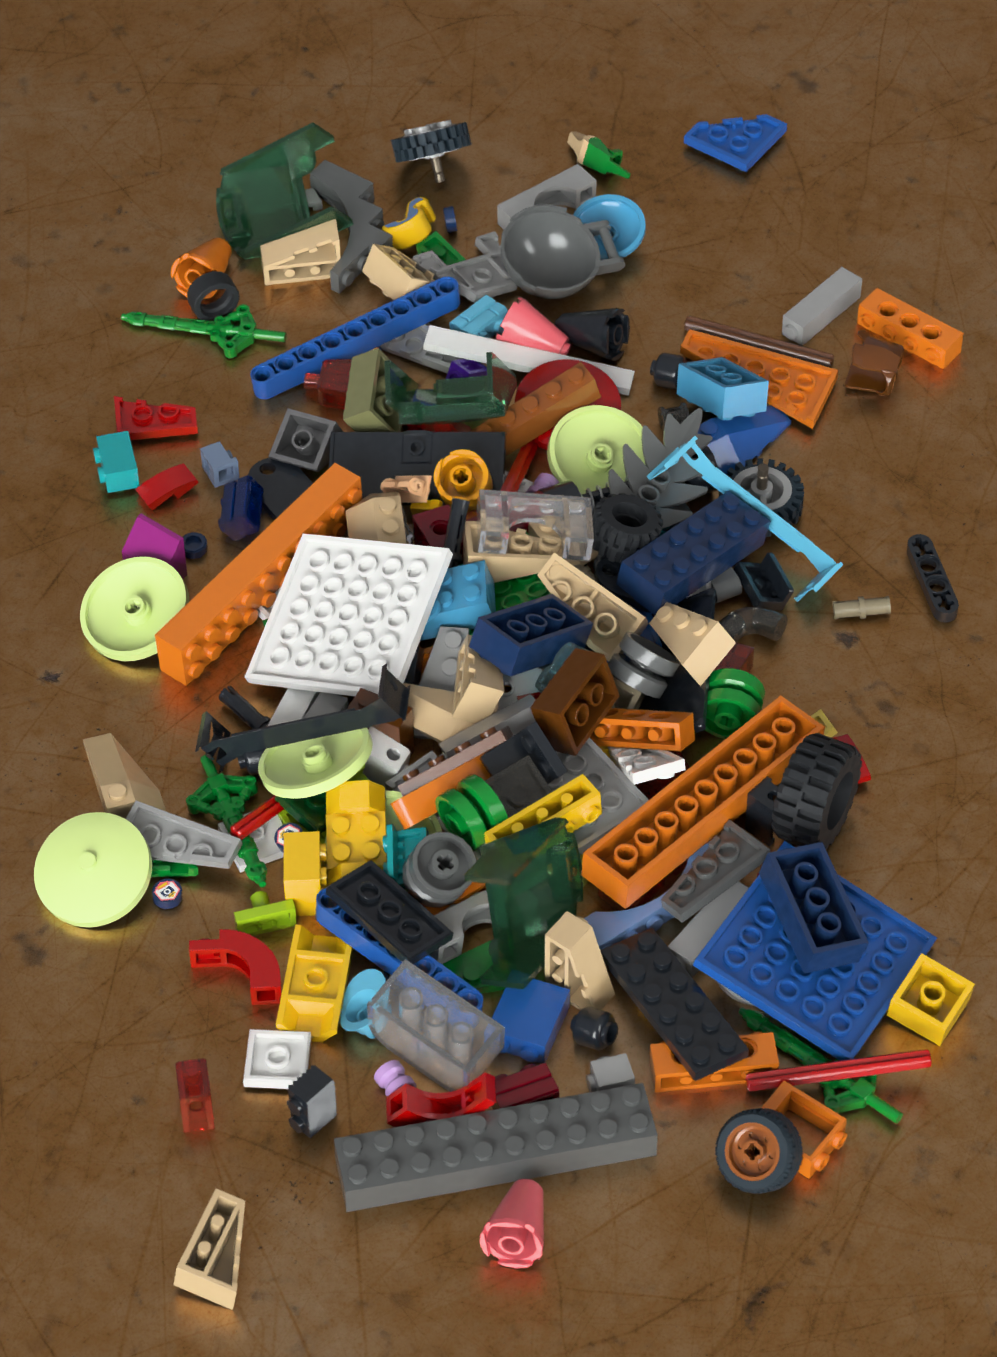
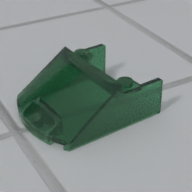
M310 123L221 168L220 175L223 177L221 186L216 191L218 220L226 241L240 257L244 259L261 257V245L336 219L338 232L353 225L352 218L332 206L310 216L302 177L312 172L315 168V151L335 141L332 134L317 124Z
M486 352L487 376L436 380V383L433 384V389H418V384L391 360H386L384 362L386 404L399 413V424L406 425L451 424L503 417L506 415L517 387L516 375L493 352Z
M555 817L481 845V858L464 874L465 881L486 883L494 939L489 944V955L492 957L493 964L480 977L481 984L516 989L526 988L545 966V934L566 911L576 916L577 902L583 901L582 865L575 835L572 832H567L565 827L568 823L566 818Z

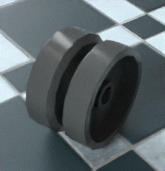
M627 631L619 644L624 654H613L608 663L610 671L615 677L648 696L660 699L668 686L663 676L673 677L680 665V661L656 643Z
M436 832L423 838L408 855L403 866V882L407 892L419 903L427 907L441 908L454 903L471 885L476 874V858L472 848L463 838L447 832Z

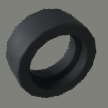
M212 271L195 279L187 292V300L199 319L214 321L217 316L225 317L233 312L239 302V291L228 274L221 271ZM226 289L224 294L215 302L201 304L204 297L210 292Z

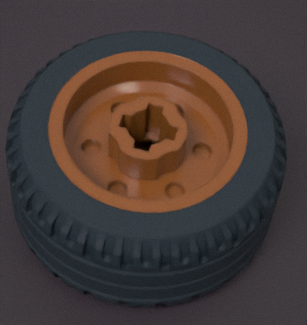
M757 1108L741 1111L725 1122L717 1137L715 1155H717L716 1160L717 1165L720 1167L719 1170L730 1184L741 1191L760 1194L778 1190L795 1177L803 1158V1147L797 1128L785 1115L772 1109Z

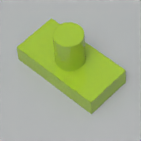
M258 891L251 895L250 900L253 908L234 912L236 931L252 936L293 927L297 924L293 899L270 904L268 894L264 891Z

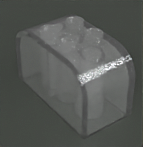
M406 959L367 1003L368 1026L379 1042L449 1092L464 1086L467 1087L471 1081L485 1072L504 1048V1026Z

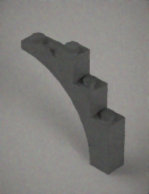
M324 160L310 173V187L314 188L318 196L338 212L349 232L347 247L341 259L330 270L331 290L340 294L362 272L372 245L378 244L393 247V237L382 230L384 226L383 209L373 204L375 200L373 182Z

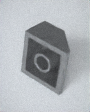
M288 408L268 457L319 472L329 463L331 432H343V430L336 421Z

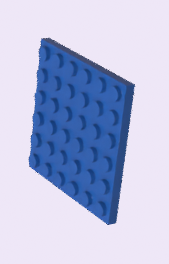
M784 841L777 851L794 848V846ZM759 874L697 956L693 966L840 1061L854 1059L887 1013L892 997L921 953L927 955L936 942L937 937L838 875L869 943L860 961L857 963L803 973Z

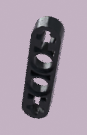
M916 534L911 536L907 543V556L930 610L938 621L951 622L957 617L959 603L931 539L926 535ZM932 565L935 570L925 571L921 566ZM940 585L944 590L936 592L931 590L930 586ZM942 601H944L945 608L941 607Z

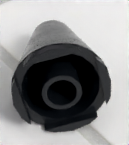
M621 308L563 313L556 319L554 324L569 337L568 343L612 361L619 360L623 356L625 351L620 350L623 343L628 344L630 334L629 317L623 314L625 310Z

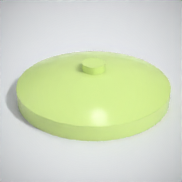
M591 405L569 412L557 423L548 442L547 457L553 476L560 483L568 480L573 481L581 494H586L587 488L591 492L595 491L597 485L601 489L605 488L606 482L609 483L608 472L610 469H613L625 482L626 473L622 451L624 444H628L645 464L642 451L643 426L627 413L608 406Z
M134 557L122 560L104 570L86 591L80 609V622L83 633L99 653L110 659L136 661L158 653L155 634L190 602L187 586L179 573L171 565L160 559Z
M362 728L267 748L259 760V776L265 788L270 793L279 797L305 798L324 793L346 782L364 766L372 751V738L368 728Z
M92 812L73 817L58 826L47 837L38 852L34 867V882L37 893L48 910L65 923L79 927H97L112 923L130 912L145 894L152 874L150 848L140 831L123 817L106 812Z

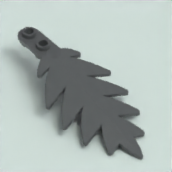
M698 408L692 412L681 424L671 414H668L664 425L663 444L644 425L642 428V451L645 464L628 444L623 445V462L629 487L613 469H610L608 472L610 494H633L640 499L647 500V503L653 504L656 507V511H659L662 515V530L676 526L693 515L690 511L668 508L694 500L706 494L708 488L681 484L702 475L690 466L682 456L679 458L678 463L653 479L649 480L647 475L677 447L680 448L684 443H688L694 436L698 438L695 442L701 450L712 441V436L697 434L702 420V409ZM692 447L686 451L690 457L696 454ZM599 554L597 555L593 563L594 570L596 569L598 562L602 558H604L601 557ZM603 572L604 574H606V575H608V576H614L613 574H611V573H609V572Z

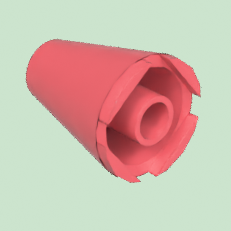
M518 297V303L514 302L501 323L500 327L504 329L502 336L499 334L496 336V340L566 356L571 348V344L568 343L569 337L521 297Z
M520 1179L514 1182L480 1234V1245L484 1253L488 1257L490 1253L497 1257V1263L511 1268L529 1267L533 1265L534 1260L541 1258L544 1250L543 1189L537 1182L531 1179Z

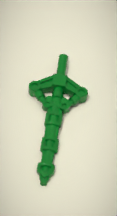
M245 304L237 306L236 311L229 313L228 316L215 317L214 321L179 318L169 315H148L145 312L137 311L127 314L122 313L121 320H125L135 326L147 325L158 327L159 329L210 335L211 341L218 342L227 358H235L239 352L254 344L256 339L285 343L287 338L286 332L257 329V324L250 312V308ZM240 321V326H235L231 323ZM228 336H229V337H233V338H232L231 340H229V341L226 339Z
M203 755L200 761L208 778L192 795L186 798L188 812L191 814L201 812L213 815L215 820L223 821L227 832L230 834L231 826L243 818L242 813L245 811V802L249 800L250 796L258 792L256 778L253 776L243 777L219 774L213 760L211 761L206 755ZM230 794H239V796L230 797ZM217 800L212 806L209 804L211 801ZM248 835L241 840L242 846L238 856L246 864L245 872L248 878L260 887H265L268 870L265 863L258 858L257 853L259 850L254 839Z
M744 1007L740 1008L738 1013L746 1021L747 1027L755 1032H773L776 1046L785 1053L794 1056L803 1065L833 1062L817 1050L801 1042L798 1037L785 1028L781 1029L769 1021L770 1018L763 1013L745 1009ZM877 1075L860 1077L857 1082L853 1078L819 1082L820 1086L824 1088V1105L838 1114L858 1108L864 1109L869 1105L896 1124L903 1116L902 1112L875 1095ZM841 1087L847 1091L835 1095L834 1090Z

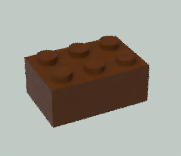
M575 648L530 707L535 721L556 752L576 756L620 695L605 655Z

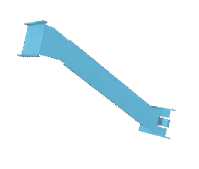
M696 436L688 443L681 445L680 448L677 447L647 475L649 480L653 479L678 463L679 458L682 456L690 466L703 475L702 478L722 494L730 491L770 520L768 530L799 553L801 551L819 571V574L794 598L797 602L810 590L814 589L817 592L843 566L842 562L836 564L828 554L817 547L811 540L715 467L696 445L695 441L698 439ZM692 447L699 458L692 460L686 451Z

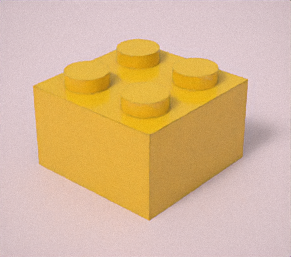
M320 831L284 833L285 900L293 899L296 916L316 915V896L320 890L328 886L326 843H320Z
M921 953L892 997L887 1016L941 1046L968 1004L975 984Z

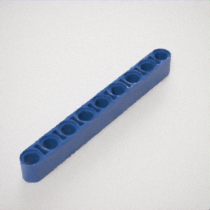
M450 276L439 278L255 366L250 373L255 396L259 399L272 398L351 360L354 356L368 352L457 309L460 305L458 281Z

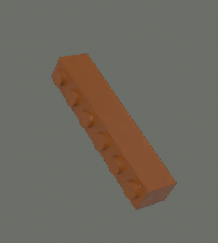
M579 362L469 432H506V456L556 426L569 412L588 406L599 399L601 395L594 377L583 363Z

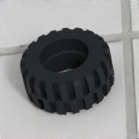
M820 733L810 734L803 739L802 743H799L796 752L792 754L788 767L783 773V779L779 784L778 794L774 801L772 828L778 838L798 846L823 842L825 849L834 842V838L841 831V827L847 819L849 809L852 807L861 775V754L855 746Z

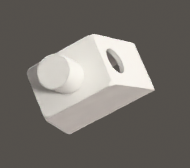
M370 727L368 731L371 735L373 746L371 754L365 763L363 773L370 781L385 786L386 781L409 766L411 751L376 728Z

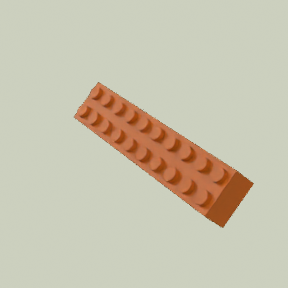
M334 463L155 634L160 670L185 686L194 678H198L209 663L216 660L230 643L238 639L240 633L247 626L252 625L257 620L258 608L260 606L269 608L274 604L276 600L275 592L283 584L303 533L343 537L347 530L346 510L362 500L361 477Z
M780 695L583 852L581 876L623 908H628L715 837V835L720 833L729 819L734 821L742 815L747 808L748 792L768 776L772 779L771 782L776 786L780 784L783 779V773L788 767L789 760L792 754L796 752L799 743H802L803 739L810 734L820 733L824 735L825 726Z

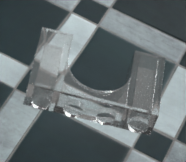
M479 490L477 505L478 553L506 555L509 528L519 523L534 522L549 526L558 533L561 539L563 559L591 560L594 533L590 497Z

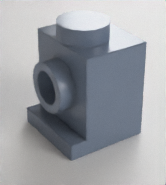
M220 441L200 448L202 468L215 488L240 479L237 458H233L230 450L226 451Z

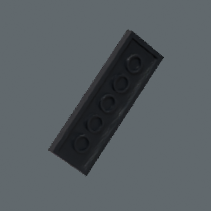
M652 927L600 950L606 967L694 1081L749 1056V1048Z

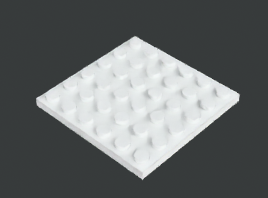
M303 533L244 678L252 684L356 696L360 688L378 694L382 666L387 664V670L403 684L453 553L449 548Z

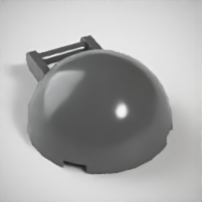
M551 204L525 208L511 217L510 223L502 232L501 257L503 265L511 280L528 294L545 299H562L571 296L586 287L596 275L620 271L625 267V262L622 257H619L611 237L609 221L602 220L583 224L578 217L566 212L567 207ZM600 235L609 259L600 260V251L594 236Z

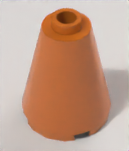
M213 238L179 256L171 268L172 279L175 278L178 291L187 297L190 285L201 275L212 271L225 273L232 253L229 243L222 238ZM218 290L210 292L204 299L212 298Z

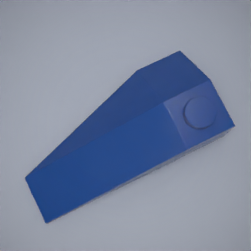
M770 405L767 406L766 412L755 413V416L752 417L735 416L732 420H720L717 417L711 418L700 424L697 434L713 437L708 447L715 457L718 469L727 475V470L730 467L735 470V464L741 462L745 467L746 460L753 459L754 457L758 458L762 454V449L769 442H773L791 424V420L782 411Z

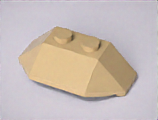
M398 491L370 494L346 510L348 538L406 544L401 497Z

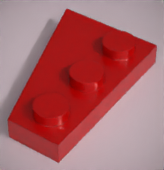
M114 396L117 432L128 431L130 440L198 434L195 407L163 403L160 406L149 405L147 400L137 399L135 403L123 401V397Z

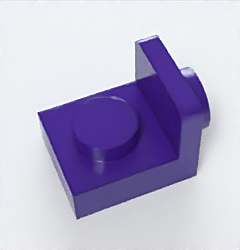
M468 359L453 360L449 367L445 384L457 394L463 396L466 395L470 383L487 380L491 370L481 362Z

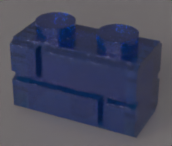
M246 475L239 478L237 482L232 481L224 485L223 498H221V518L218 519V525L223 533H226L235 541L246 537V534L252 535L259 532L264 488L252 476Z

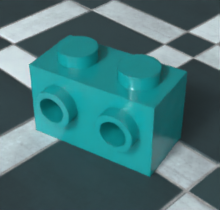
M123 431L96 436L97 447L93 448L95 463H101V467H97L100 483L105 482L107 493L137 488L139 486L138 470L129 432Z

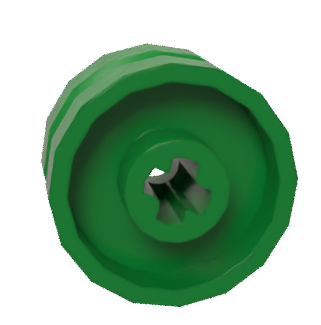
M725 668L713 671L709 678L705 731L716 737L726 739L762 710L765 697L763 684L754 675L743 670Z
M470 774L458 782L457 790L448 789L437 796L435 804L439 817L447 831L463 838L474 852L485 845L484 832L508 819V816L493 789L479 776Z

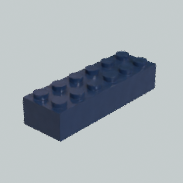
M728 491L623 560L616 584L633 597L636 602L656 615L657 611L666 602L674 605L678 604L763 546L771 521Z

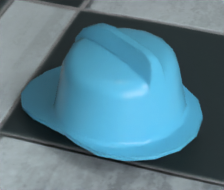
M367 969L352 978L344 994L340 1024L343 1029L356 1031L373 1039L376 1037L377 1031L385 1025L389 1018V1009L385 1002L386 978L382 972L377 969Z

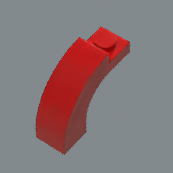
M219 929V939L203 938L200 940H189L191 968H235L244 973L250 981L252 1005L280 1004L282 986L279 964L273 952L262 941L250 934L229 929Z
M484 1072L464 1087L446 1093L426 1092L409 1084H404L386 1097L387 1124L393 1127H401L484 1112L496 1103L495 1076Z

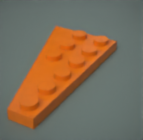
M689 329L680 346V354L693 361L723 357L768 380L767 403L812 429L838 379L839 370L691 329Z

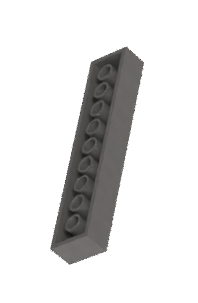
M639 1083L334 1138V1147L346 1212L515 1182L520 1179H531L657 1156L658 1134L644 1084Z

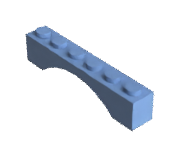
M709 842L688 858L687 865L682 874H687L697 856H702L707 851ZM668 890L658 898L642 906L613 912L595 911L584 919L593 928L600 950L651 927L657 931L664 923L675 918L662 908L661 899Z

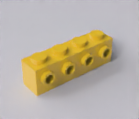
M581 774L484 832L487 855L503 873L521 866L525 860L537 853L544 852L550 845L562 838L569 837L575 830L587 823H592L598 816L602 815L600 792L584 774Z

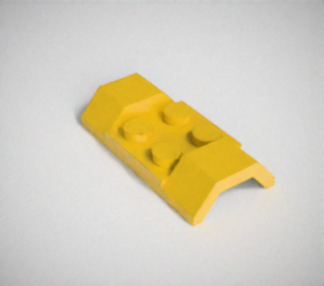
M370 780L346 781L326 791L328 886L370 860L383 870V863L387 862V853H385L383 848V836L387 835L385 786Z
M295 924L276 1028L280 1031L311 1032V1041L324 1042L337 1034L351 965L353 948L338 937L313 935L302 925Z

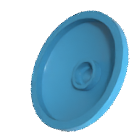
M606 194L593 197L581 204L573 214L583 224L602 220L609 221L611 226L610 234L618 255L622 258L635 251L645 236L646 223L642 210L635 202L624 196ZM600 235L594 236L598 243L600 260L609 259Z

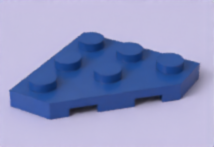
M767 114L757 115L756 119L743 121L742 117L722 119V123L710 125L708 121L697 122L684 135V144L747 172L787 131V123Z

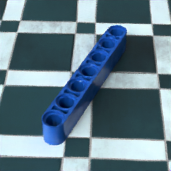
M326 888L318 892L316 896V919L319 924L460 1026L472 1028L481 1022L483 996L476 988L430 955L407 967L379 941H373L377 939L326 895Z

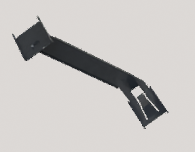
M387 664L382 666L379 699L362 709L355 710V708L234 734H231L206 711L202 714L195 752L201 747L206 752L205 755L212 761L215 760L213 757L219 748L216 762L220 765L219 773H221L225 764L245 752H253L372 727L373 725L395 721L400 717L404 721L407 716L410 685L404 686L387 670ZM211 722H212L213 737H212L211 742L209 743V741H210V729H211Z

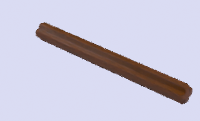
M687 316L684 322L685 331H689V329L830 368L834 363V355L693 316Z

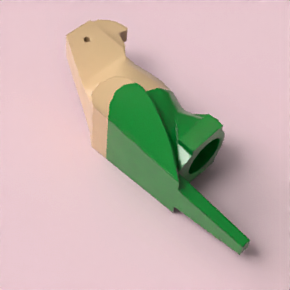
M570 131L567 143L575 151L578 163L605 175L606 172L614 173L630 179L631 173L620 166L623 158L622 150L607 148L595 136H587Z

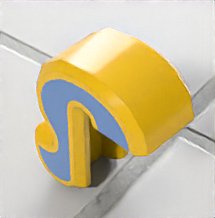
M417 197L407 204L405 219L384 225L382 230L392 235L393 247L395 249H406L420 243L429 236L432 231L430 223L435 222L436 215L427 198Z

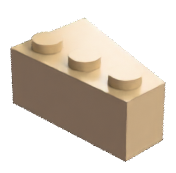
M336 219L261 245V262L265 285L330 279V270L340 260V241Z
M378 244L372 245L362 270L370 278L369 281L372 284L379 286L383 290L382 293L393 300L435 281L433 279L434 273L426 270V273L415 268L417 262L394 247Z
M668 602L657 611L655 617L649 623L700 686L736 643L718 621Z
M467 634L458 651L452 717L476 724L497 712L499 700L504 693L503 673L500 672L499 668L488 660L481 658L476 651L469 647L472 635Z
M566 911L545 934V982L570 989V1004L579 1010L585 1007L602 1010L615 995L597 939L592 926L584 918L576 917Z
M215 1189L176 1267L175 1286L233 1310L237 1292L245 1200Z

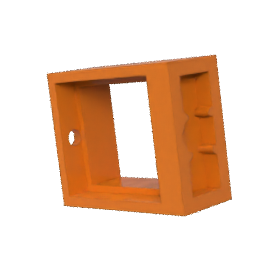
M786 1081L781 1083L761 1107L775 1110L783 1115L789 1109L828 1134L811 1156L803 1152L798 1172L808 1179L811 1178L816 1170H823L830 1158L829 1154L834 1148L840 1149L847 1138V1133L845 1132L846 1118Z

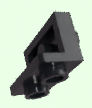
M768 552L761 563L738 562L733 569L755 609L783 610L794 593V589L774 553Z

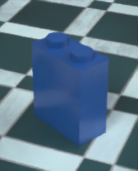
M512 972L487 1027V1047L499 1053L519 1056L528 1062L546 1063L570 1008V989Z

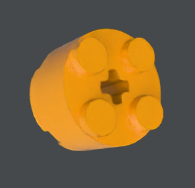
M455 450L450 452V455L444 459H441L435 467L434 483L445 505L449 504L451 507L452 498L470 501L467 512L485 506L492 493L493 480L486 463L478 454L470 450Z

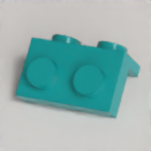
M388 824L387 835L383 836V848L385 853H387V862L383 863V871L403 889H406L403 882V866L415 846L429 835L426 827L397 831L393 824Z

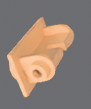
M418 475L395 476V479L386 478L381 483L380 488L383 492L398 491L401 503H427L432 476Z

